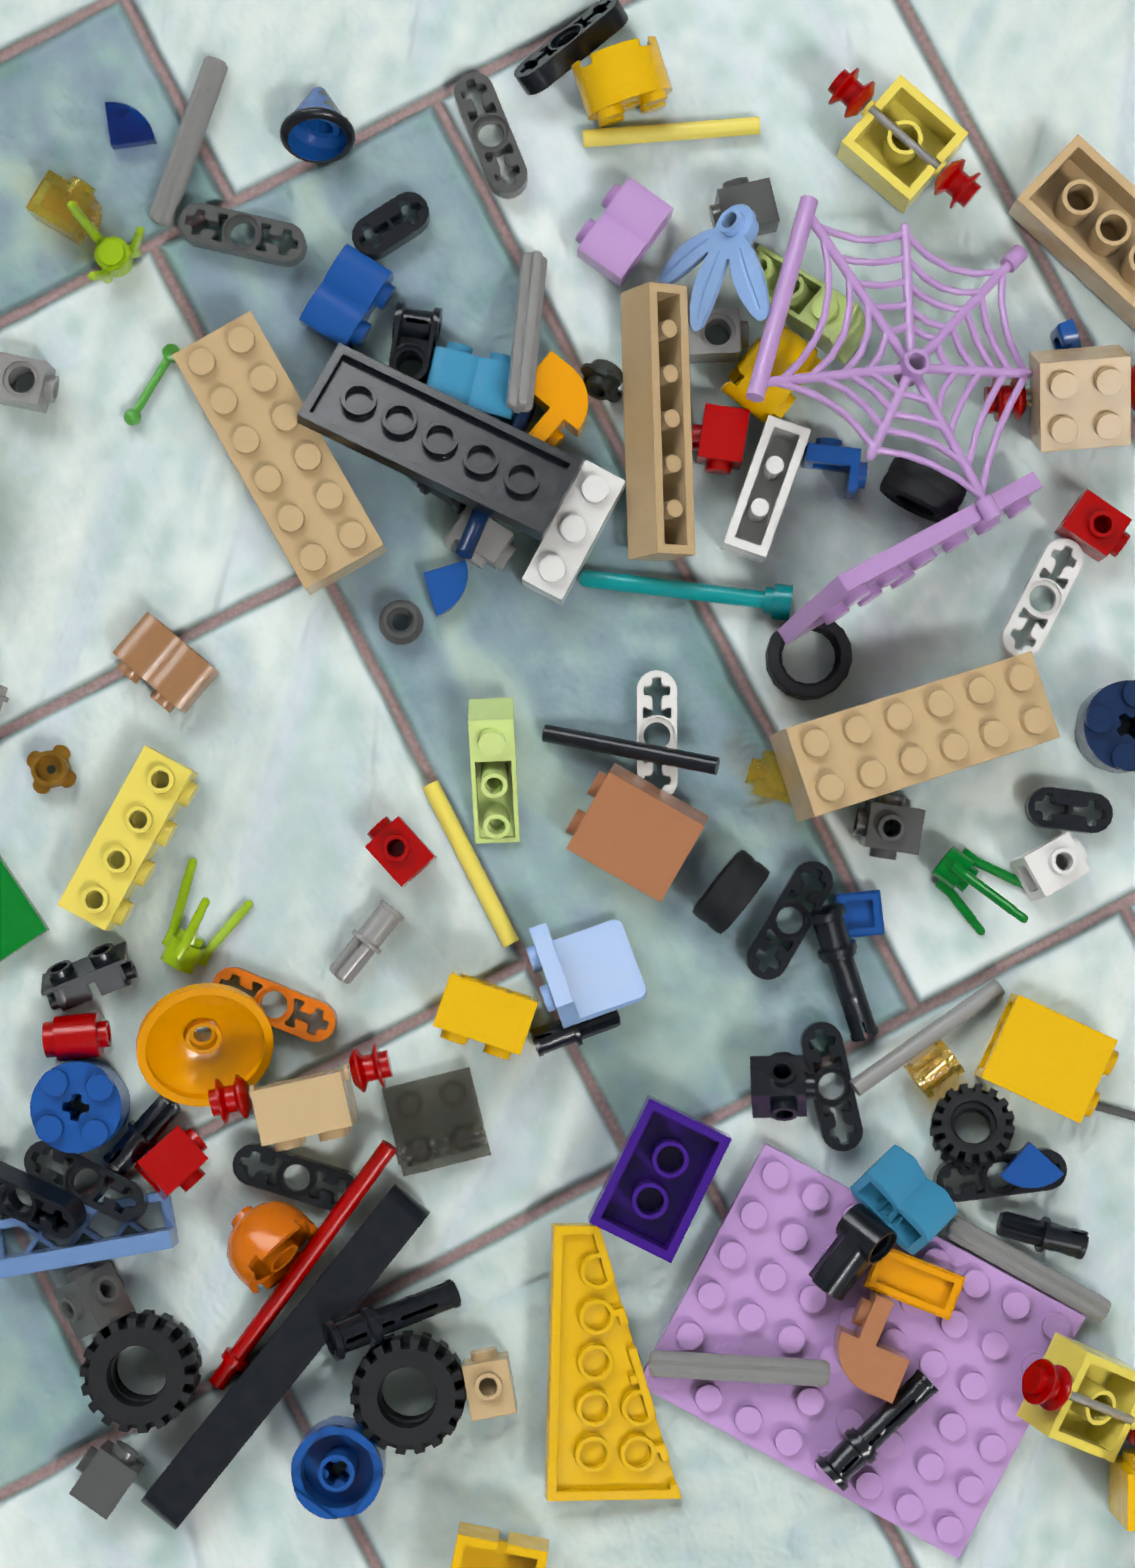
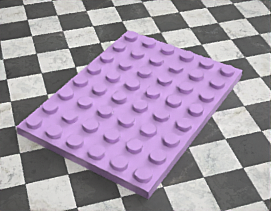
M764 1142L654 1350L826 1360L830 1364L828 1386L820 1387L653 1377L649 1373L648 1360L643 1372L649 1391L959 1559L1029 1426V1423L1016 1415L1024 1399L1022 1394V1376L1025 1370L1034 1361L1044 1357L1055 1332L1074 1340L1086 1316L936 1235L913 1256L963 1275L966 1278L950 1320L948 1321L889 1297L894 1304L878 1342L905 1353L910 1360L899 1388L919 1369L939 1391L930 1397L905 1424L876 1450L879 1454L876 1457L877 1460L873 1464L866 1463L848 1481L849 1487L842 1491L815 1460L819 1456L826 1457L844 1439L843 1433L847 1429L850 1430L854 1427L857 1430L885 1402V1400L859 1389L848 1379L837 1360L834 1350V1334L837 1324L854 1331L857 1325L851 1321L855 1308L861 1297L868 1299L871 1289L862 1285L869 1266L842 1301L836 1300L828 1293L822 1291L808 1274L837 1238L836 1227L842 1216L859 1202L849 1187ZM895 1243V1245L893 1246V1248L910 1254L902 1247H900L897 1243Z

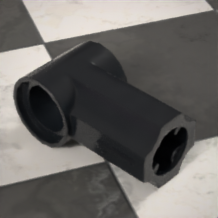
M863 1203L854 1205L842 1216L836 1227L837 1238L808 1274L822 1291L828 1293L836 1300L842 1301L868 1266L881 1261L891 1251L897 1240V1233Z

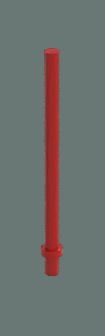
M386 1140L381 1141L232 1348L227 1347L221 1354L223 1361L209 1379L213 1386L224 1390L236 1372H242L249 1363L247 1360L249 1354L397 1152V1149Z

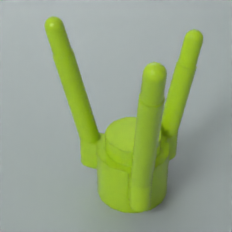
M69 201L67 203L68 209L96 244L95 260L102 270L90 272L88 278L91 281H103L109 284L112 282L113 277H123L128 274L133 267L134 258H138L142 254L140 247L144 238V227L138 226L136 228L130 245H127L119 237L110 236L104 238L74 201Z
M190 858L188 861L170 926L161 943L166 948L160 957L166 964L187 974H192L197 964L206 966L212 953L253 907L251 900L245 901L204 948L202 945L205 939L196 934L210 904L209 898H202L187 929L180 928L179 930L197 865L195 858Z

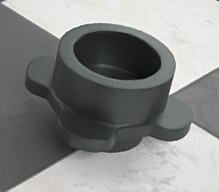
M596 359L592 363L582 365L580 371L584 375L582 380L588 395L597 400H608L613 403L620 401L622 395L618 389L623 383V373L617 365L604 359Z

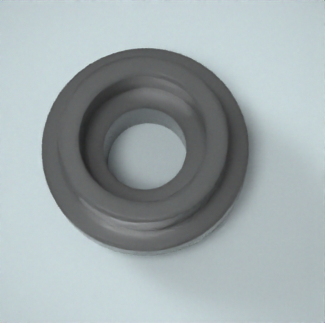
M392 601L380 613V631L391 643L397 645L409 644L415 641L423 630V615L420 609L410 601ZM399 615H406L410 619V625L404 631H398L393 626L394 619Z

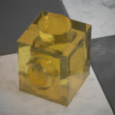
M51 170L47 171L26 206V209L34 219L79 246L85 236L88 238L90 236L67 207V203L74 201L96 229H98L102 220V214H100L102 206L96 197L93 196L96 190L92 186L75 176H72L71 180L68 181Z
M764 750L761 752L760 759L752 757L745 780L746 784L752 785L749 796L792 807L775 753Z

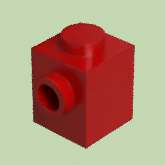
M705 403L702 424L693 423L692 451H697L696 464L705 465L704 471L719 475H730L732 469L740 470L745 449L749 409Z
M1087 489L1077 498L1054 533L1062 538L1073 540L1081 547L1085 554L1100 562L1109 554L1116 557L1131 536L1125 530L1132 519Z
M386 816L367 833L372 840L365 848L401 887H405L437 858L399 816L393 821Z
M177 1125L138 1160L134 1168L159 1196L165 1200L179 1187L186 1193L206 1174L200 1167L209 1159L203 1153L207 1146L192 1129L189 1128L184 1132Z

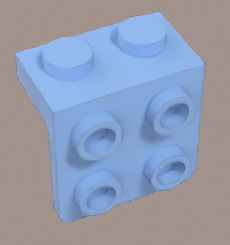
M610 920L553 941L546 923L529 928L534 942L533 945L526 947L534 973L544 971L548 984L539 986L547 1011H558L563 1028L635 1004L646 998L647 990L623 924L619 920Z

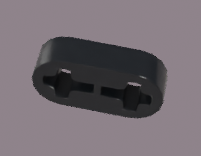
M404 192L361 218L352 230V241L355 249L372 260H379L420 235L430 222V212L426 200L414 192ZM408 205L410 209L420 208L417 212L418 221L412 224L406 219L394 226L393 223L403 216L401 211L403 206ZM386 227L389 228L388 231L379 237L381 242L379 247L374 248L370 243L364 246L361 244L366 240L364 236L366 230L371 229L373 233H378Z
M1044 787L1033 791L1027 797L1024 805L1028 820L1033 825L1046 829L1085 834L1098 833L1108 827L1113 817V808L1109 800L1103 795L1093 792ZM1045 795L1050 796L1051 804L1065 806L1064 814H1049L1048 819L1044 820L1042 819V812L1035 810V803L1043 801ZM1090 800L1094 801V807L1096 810L1102 811L1101 819L1093 820L1092 826L1087 825L1086 817L1072 815L1073 807H1088Z

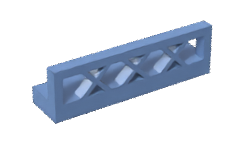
M157 1192L147 1193L148 1203L161 1201L165 1227L148 1230L137 1221L123 1222L115 1235L103 1237L89 1227L99 1211L84 1204L87 1214L90 1215L79 1228L71 1242L64 1245L57 1244L44 1235V1232L12 1217L0 1219V1279L171 1249L179 1243L171 1195L163 1200ZM131 1196L113 1199L121 1205L120 1208L130 1206L135 1208L137 1203ZM128 1225L138 1231L122 1234ZM20 1226L34 1236V1239L24 1252L7 1254L3 1229ZM83 1233L92 1238V1240L78 1242ZM39 1241L48 1246L47 1248L33 1250Z

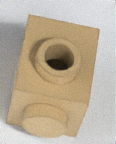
M495 1346L471 1351V1358L463 1359L462 1364L471 1421L517 1413L518 1404L508 1351L498 1353Z

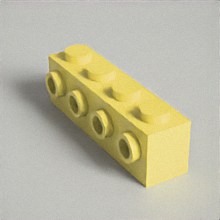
M144 745L57 905L104 931H112L115 925L122 927L134 907V903L129 901L137 885L141 887L146 885L156 867V863L152 862L151 859L159 845L165 848L177 829L178 824L173 822V819L180 806L187 808L198 791L199 784L194 782L198 773L157 750Z

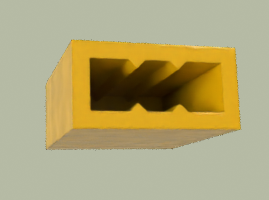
M1011 993L974 1075L1081 1124L1083 1117H1090L1098 1104L1100 1093L1096 1091L1102 1075L1108 1076L1117 1062L1119 1052L1114 1049L1118 1040L1019 994Z

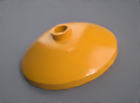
M217 983L189 985L177 989L160 999L145 1015L136 1038L137 1061L147 1083L157 1093L173 1102L196 1107L210 1106L208 1090L215 1089V1079L217 1078L224 1086L233 1085L235 1075L239 1074L248 1082L249 1086L256 1084L270 1064L274 1047L272 1027L261 1005L240 989ZM200 1027L209 1028L204 1033L195 1032V1030Z

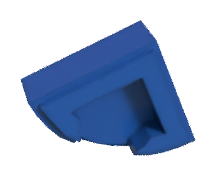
M1073 318L1058 324L1050 333L1049 337L1055 350L1082 347Z
M466 560L423 573L436 617L449 612L462 597L468 581Z
M1028 1141L998 1175L1007 1182L1019 1187L1040 1188L1057 1181L1064 1173Z

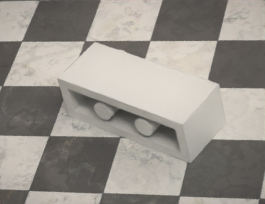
M768 415L720 550L760 564L764 563L811 429Z
M585 460L522 577L523 586L560 606L563 605L625 490V480Z

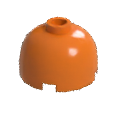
M271 1201L261 1203L254 1208L247 1206L234 1217L231 1223L233 1229L228 1237L226 1253L229 1265L237 1277L253 1293H259L257 1286L260 1284L268 1290L281 1281L301 1252H298L307 1239L310 1241L318 1228L303 1212L289 1203Z

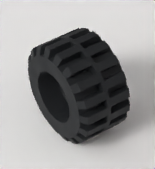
M145 1309L142 1313L132 1311L103 1328L86 1348L83 1355L86 1360L80 1366L79 1376L85 1377V1383L81 1386L83 1396H90L92 1401L88 1404V1407L93 1414L99 1410L104 1415L101 1421L106 1425L110 1426L112 1422L120 1424L118 1431L126 1433L131 1428H137L138 1434L148 1433L152 1427H156L158 1430L166 1426L173 1418L175 1419L194 1396V1391L200 1383L201 1375L198 1373L199 1368L202 1366L201 1355L197 1356L195 1351L198 1343L195 1337L188 1338L185 1333L188 1328L182 1322L176 1325L171 1321L172 1315L165 1312L161 1316L155 1315V1310ZM131 1346H142L154 1351L161 1358L166 1369V1383L158 1393L151 1395L138 1394L123 1384L118 1374L117 1362L120 1353L124 1349Z
M405 1330L402 1335L395 1336L392 1333L385 1336L380 1345L369 1348L354 1374L351 1383L353 1385L352 1391L350 1393V1404L354 1405L353 1417L356 1424L361 1422L364 1427L362 1433L368 1439L373 1436L378 1440L377 1446L383 1450L390 1446L396 1448L395 1454L405 1455L406 1450H414L415 1454L424 1453L426 1447L432 1445L435 1448L442 1444L444 1437L447 1434L450 1436L453 1433L458 1420L461 1419L467 1394L463 1371L460 1367L461 1360L456 1352L452 1354L448 1350L449 1345L442 1339L439 1342L431 1339L432 1334L423 1332L422 1335H415L413 1330ZM410 1367L427 1374L436 1388V1399L433 1406L428 1411L415 1416H407L394 1411L387 1404L382 1393L384 1380L389 1373L399 1368Z

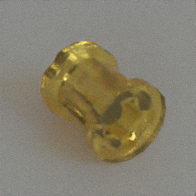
M942 1040L934 1043L935 1049L917 1063H908L904 1066L909 1076L928 1099L934 1096L933 1090L954 1074L960 1076L965 1072L957 1058Z

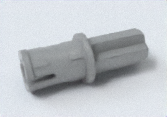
M381 900L380 905L359 931L354 929L351 932L354 937L331 964L329 969L331 973L343 983H351L374 953L380 954L382 952L379 947L405 917L387 902Z

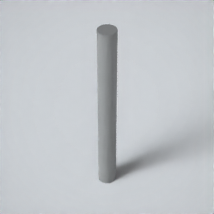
M993 979L849 1081L853 1090L858 1096H861L1004 995L1005 992L1000 983Z

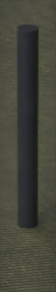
M548 724L544 726L542 741L713 775L717 774L720 764V758Z

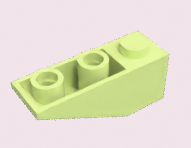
M759 244L755 252L764 272L771 306L783 258ZM800 269L785 323L807 341H810L821 316L825 283ZM833 288L828 319L816 344L817 348L829 354L841 332L846 310V296ZM854 301L848 335L835 359L843 364L859 347L865 330V316L858 303Z
M514 697L469 699L468 732L475 844L520 842Z

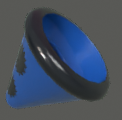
M315 87L311 90L295 111L285 118L279 131L280 140L290 154L305 162L316 164L331 163L342 159L351 151L355 142V130L351 122L343 116L327 91L322 87Z

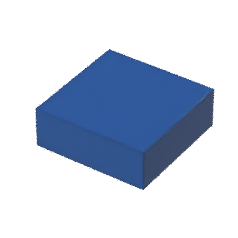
M880 890L834 894L835 903H842L845 906L846 913L843 915L850 938L885 934Z

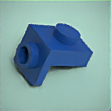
M825 437L816 438L815 443H807L803 454L802 468L846 473L844 499L853 500L857 493V488L865 489L868 462L860 461L862 449L842 447L841 440Z

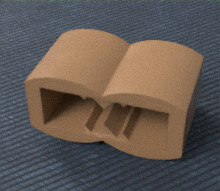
M148 611L112 652L121 660L116 668L135 684L143 678L155 689L150 697L169 713L175 707L186 713L220 674L216 668Z

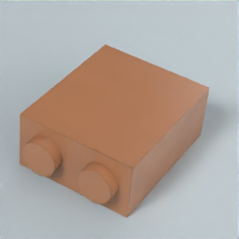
M614 763L608 774L600 770L589 788L587 794L593 797L594 800L587 812L578 809L565 832L573 837L566 849L661 902L705 827L709 816Z

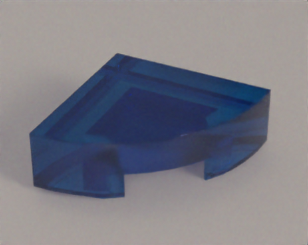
M105 102L110 143L113 150L157 144L155 134L149 122L138 110L119 102Z

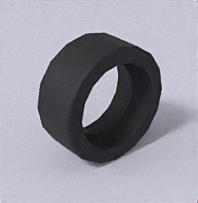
M836 622L829 625L823 623L811 630L826 637L830 641L835 654L832 671L826 678L817 683H802L792 678L787 673L782 660L785 641L777 630L770 637L765 652L766 670L773 684L784 694L799 700L820 699L834 692L847 678L853 661L851 643L844 629Z

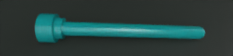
M583 570L578 575L579 584L587 588L763 609L764 614H771V619L786 621L790 617L793 585L775 583V588L766 587L765 591L595 570Z

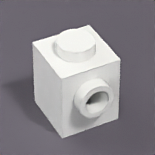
M1069 832L1052 837L1009 862L1030 901L1045 898L1091 872L1086 863L1088 857L1084 847L1076 838H1072Z

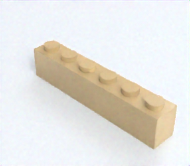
M647 282L620 293L628 560L666 562L695 555L687 286Z

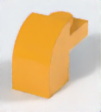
M550 351L537 367L533 402L546 413L528 434L557 448L565 437L561 432L564 427L577 438L581 435L588 417V394L580 375L558 355Z

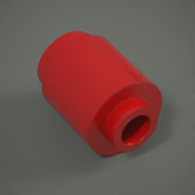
M99 1012L55 1016L53 1021L44 1022L42 1026V1042L46 1058L56 1057L58 1061L103 1057L104 1048L111 1047L112 1042L109 1021H102Z

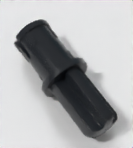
M618 1010L566 1028H563L561 1020H557L535 1029H529L534 1046L536 1045V1051L539 1057L546 1053L576 1042L578 1046L583 1045L582 1040L618 1027L621 1024Z
M159 1095L136 1122L130 1121L127 1125L129 1130L103 1156L106 1163L112 1162L109 1167L118 1174L125 1176L149 1147L153 1148L157 1144L156 1139L180 1113L179 1103Z
M1006 1211L1001 1212L997 1219L996 1234L1034 1245L1037 1252H1043L1045 1249L1081 1260L1087 1251L1089 1233L1087 1231L1058 1225L1051 1222L1049 1217L1044 1216L1041 1220Z

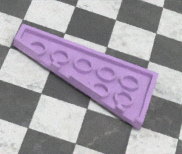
M1031 472L992 493L991 495L1002 513L1000 517L1006 514L1009 519H1012L1032 506L1029 498L1043 486L1034 472ZM975 503L967 506L838 575L777 631L786 645L823 623L829 625L847 614L850 611L849 608L856 603L859 607H862L876 599L883 593L881 589L889 585L892 589H895L915 576L914 571L930 563L943 551L947 554L967 542L969 540L968 536L973 533L981 536L990 531L1001 522L1000 517L985 523Z

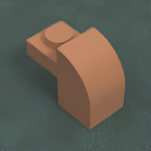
M871 1290L868 1299L861 1297L855 1308L851 1321L857 1325L855 1330L852 1331L837 1324L834 1334V1350L841 1368L856 1387L866 1393L893 1403L910 1360L905 1353L878 1342L894 1302L889 1296Z

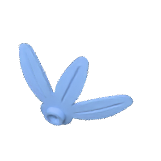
M737 204L728 208L720 215L715 228L705 230L681 245L667 261L658 278V283L675 284L703 261L696 276L690 300V326L694 332L701 330L705 326L721 289L728 264L730 265L734 287L747 310L758 321L766 319L769 315L770 303L766 279L759 258L751 244L758 234L759 224L754 211L745 204Z

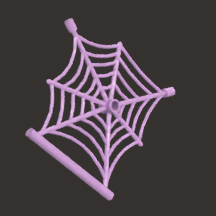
M810 195L801 196L746 398L753 402H763L767 387L773 386L812 397L843 417L869 447L866 452L867 460L872 461L877 454L904 458L928 466L953 479L976 496L978 501L975 504L985 523L1000 517L1002 513L992 495H987L985 490L1003 428L1027 379L1033 375L1032 370L1026 368L1014 344L1009 328L1005 304L1006 274L1008 272L1013 273L1027 259V251L1020 245H1014L1000 260L1001 266L998 269L972 270L953 266L929 253L910 234L908 223H902L900 231L888 235L875 237L856 236L821 224L815 216L818 200ZM812 228L820 240L824 260L825 294L821 316L811 340L799 358L782 375L771 376L809 233ZM829 235L854 243L868 244L900 239L901 255L879 259L855 258L842 255ZM911 245L926 260L948 272L971 277H991L979 289H959L944 285L927 275L911 258ZM831 257L846 279V310L842 329L829 354L810 373L794 374L805 363L815 348L828 319L832 297ZM902 262V279L887 282L858 280L848 264L880 266ZM912 270L922 281L939 291L957 296L972 297L963 306L937 301L913 285ZM997 284L1001 327L1007 347L1018 368L1010 366L998 346L989 322L985 296ZM903 286V302L874 303L864 288L888 289ZM854 291L864 306L865 330L858 351L842 370L823 371L835 359L848 335L853 312ZM913 294L932 307L955 312L956 314L946 324L931 320L914 308ZM978 304L982 325L988 341L1002 367L994 365L978 335L971 315V311ZM904 309V323L896 327H890L880 311ZM914 318L924 325L939 329L940 331L936 335L924 332L914 324ZM873 319L882 332L878 351L867 367L854 368L865 354L872 333ZM964 319L974 345L986 366H976L962 345L956 327ZM905 331L906 350L895 334ZM915 334L919 338L929 341L922 350L916 349ZM949 335H951L956 350L966 365H951L944 355L941 343ZM887 343H889L900 361L893 365L877 366L885 354ZM934 351H936L941 364H930L929 356ZM924 374L948 375L939 389L936 401L922 377ZM893 375L898 386L896 387L883 376ZM957 375L972 376L957 402L948 425L941 412L946 391ZM981 376L998 377L983 404L972 433L966 457L954 436L957 421L967 399ZM871 377L892 392L894 395L890 403L876 387L863 378ZM1006 378H1019L996 425L979 481L972 469V464L984 422ZM851 379L868 390L886 409L882 420L867 402L850 388L835 380ZM823 382L847 395L866 412L878 427L873 440L864 428L836 402L817 391L797 384ZM915 384L920 395L907 392V388ZM903 398L915 400L927 406L934 420L897 410ZM893 418L916 421L939 429L949 448L934 439L916 432L890 428ZM886 434L911 438L934 447L959 464L967 481L957 473L930 459L907 451L880 446Z

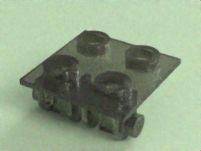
M470 1067L382 1088L396 1144L395 1148L397 1149L395 1154L398 1165H401L403 1177L491 1155Z

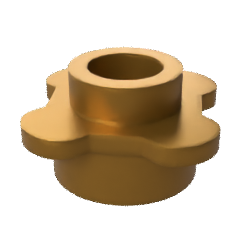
M56 745L51 751H33L28 755L27 765L31 768V774L34 779L32 786L37 793L47 794L51 788L59 786L70 788L75 784L77 776L75 772L71 771L68 760L71 752L66 746ZM50 765H54L56 768L53 774L48 772Z

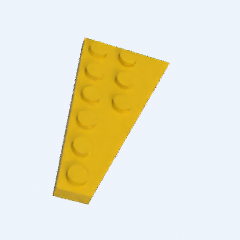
M551 1223L544 1497L547 1501L682 1499L669 1462L670 1458L666 1444L663 1442L656 1419V1411L640 1358L630 1333L627 1315L620 1300L601 1229L591 1223Z

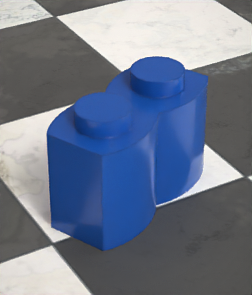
M346 244L304 308L299 318L301 324L336 347L341 343L349 348L352 345L359 348L371 331L372 324L367 322L371 314L377 307L383 310L394 295L396 287L391 284L394 279L392 271L349 244Z

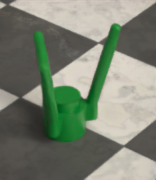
M953 845L931 872L932 875L939 879L935 887L950 899L978 935H984L985 929L955 891V887L963 892L970 884L1020 922L1026 923L1028 921V916L976 877L979 871L975 867L1024 889L1018 877L977 857L966 847L961 852Z

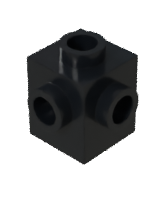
M777 1052L770 1056H750L753 1118H773L778 1121H790L796 1117H807V1099H816L815 1072H806L805 1055Z

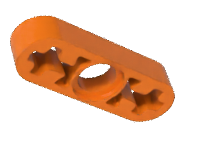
M225 968L218 972L212 983L222 984L223 980H232L234 975L240 977L239 985L251 991L255 988V982L262 984L263 987L254 998L261 1007L263 998L267 993L271 991L282 993L287 999V1010L282 1016L277 1018L268 1016L271 1026L307 1041H323L329 1038L336 1030L337 1014L331 1005L243 968ZM296 999L304 1002V1005L299 1009L302 1012L314 1014L317 1009L323 1010V1019L329 1022L327 1029L320 1028L313 1034L309 1031L310 1023L300 1018L295 1019V1027L287 1024V1021L295 1012Z

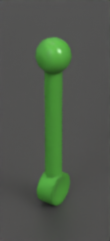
M167 344L163 348V360L134 407L124 413V421L128 425L135 426L141 421L140 413L169 365L176 362L172 354L180 351L177 345Z

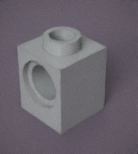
M739 308L712 309L705 326L696 332L691 329L690 310H688L689 363L739 361L742 353L741 348H749L748 321H740ZM710 327H721L728 333L729 340L722 345H713L707 341L704 334L705 331Z
M0 352V404L47 413L49 402H55L59 391V376H55L56 370L47 361ZM24 374H34V386L28 392H16L15 386L18 378Z

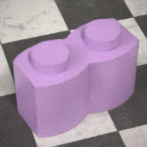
M631 177L628 178L623 186H620L618 183L612 186L601 204L606 208L604 213L596 222L590 218L575 239L580 244L577 250V257L619 287L624 284L634 271L644 254L663 231L673 213V207Z

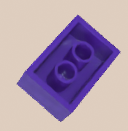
M648 1094L588 1216L589 1223L672 1263L732 1138L729 1134Z

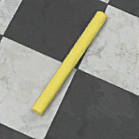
M756 116L582 130L583 147L759 135L760 118Z
M439 781L428 784L422 789L503 948L518 941L519 938Z

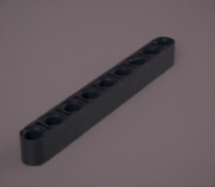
M396 1183L393 1185L140 1501L173 1529L176 1530L326 1344L322 1331L323 1322L332 1320L335 1323L347 1318L430 1214L429 1210Z

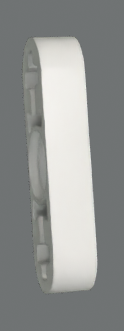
M1066 538L1057 539L1042 551L1000 633V646L1008 657L1011 658L1030 651L1034 655L1044 643L1084 563L1083 551L1073 540ZM1063 549H1066L1069 552L1067 559L1073 565L1072 567L1066 566L1059 572L1056 581L1064 582L1061 588L1055 581L1048 578H1040L1039 575L1041 571L1046 576L1050 575L1056 565V560L1051 557V554H1058ZM1044 587L1053 594L1054 603L1049 611L1039 612L1031 606L1029 597L1034 588ZM1022 610L1029 618L1043 621L1044 624L1042 628L1037 623L1033 624L1027 634V638L1032 641V646L1025 645L1020 650L1014 648L1016 640L1010 634L1011 631L1019 632L1024 627L1028 618L1019 617Z
M650 671L641 677L636 689V741L646 743L644 740L645 729L651 724L660 723L670 733L669 743L665 747L677 749L676 683L664 671ZM654 679L661 680V686L669 688V695L662 696L661 711L670 709L671 718L661 715L643 718V709L653 710L652 697L644 695L643 690L644 688L651 687L652 680ZM637 760V776L643 779L644 777L651 776L653 763H643V761ZM661 765L662 776L670 778V784L664 785L662 790L672 795L678 783V768Z

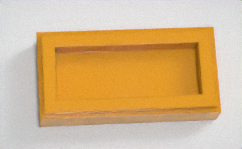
M892 1248L881 1261L870 1264L862 1285L949 1321L966 1278L963 1275Z

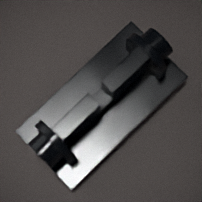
M126 941L115 946L112 943L103 944L93 949L85 958L75 962L64 960L52 965L45 974H42L41 994L42 996L47 995L51 1008L53 1010L61 1008L63 1011H67L93 1000L94 996L88 985L93 982L96 983L102 996L131 985V980L137 978L138 973L132 960L127 962Z

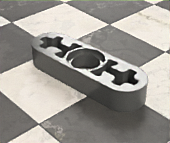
M466 73L455 84L454 96L456 106L490 189L498 197L504 199L515 198L527 186L528 176L525 162L492 82L482 73ZM470 86H475L477 91H486L481 95L485 114L479 117L472 99H463L468 96L467 88ZM492 109H494L496 113H489V112H490ZM470 118H477L473 122L470 120ZM492 124L502 129L504 138L497 146L488 147L479 141V131L486 125ZM509 149L512 151V153L504 154V153H506ZM503 154L510 172H519L515 175V184L512 186H508L504 180L498 182L496 180L501 176L497 157ZM487 158H494L491 162L486 160Z
M192 203L185 207L179 216V229L185 240L194 247L281 267L298 265L307 253V242L304 234L299 227L292 223L205 203ZM200 215H205L209 225L221 228L220 220L226 219L222 227V242L217 241L219 236L214 230L202 229L200 235H195L192 226L189 225L190 221L197 222ZM239 224H249L255 229V238L248 246H237L231 241V232ZM263 229H270L267 234L271 240L284 241L286 235H292L294 244L298 245L297 249H289L287 255H281L277 245L265 242L266 251H260L264 243Z

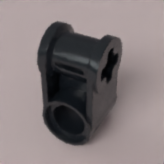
M397 302L392 328L389 367L398 371L399 366L404 361L416 360L422 365V368L418 374L409 377L427 384L435 347L438 346L441 332L442 308L435 307L433 311L409 308L406 307L405 302Z

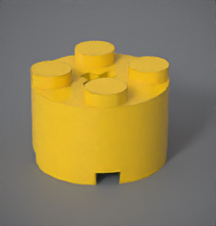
M648 36L646 46H641L638 38L627 40L590 54L592 64L582 68L580 60L571 66L588 120H597L599 128L609 127L624 120L623 114L626 111L638 107L641 114L659 110L666 106L665 100L668 99L667 95L673 91L655 36Z
M786 325L783 328L771 376L782 375L799 358L808 344L807 341ZM757 338L728 378L731 381L725 383L721 391L744 409H749L753 416L764 423L768 415L781 419L792 406L796 397L791 394V390L773 386L767 387L763 402H753L746 398L761 339ZM816 348L813 349L805 363L794 374L810 373L822 361L817 357L818 350Z

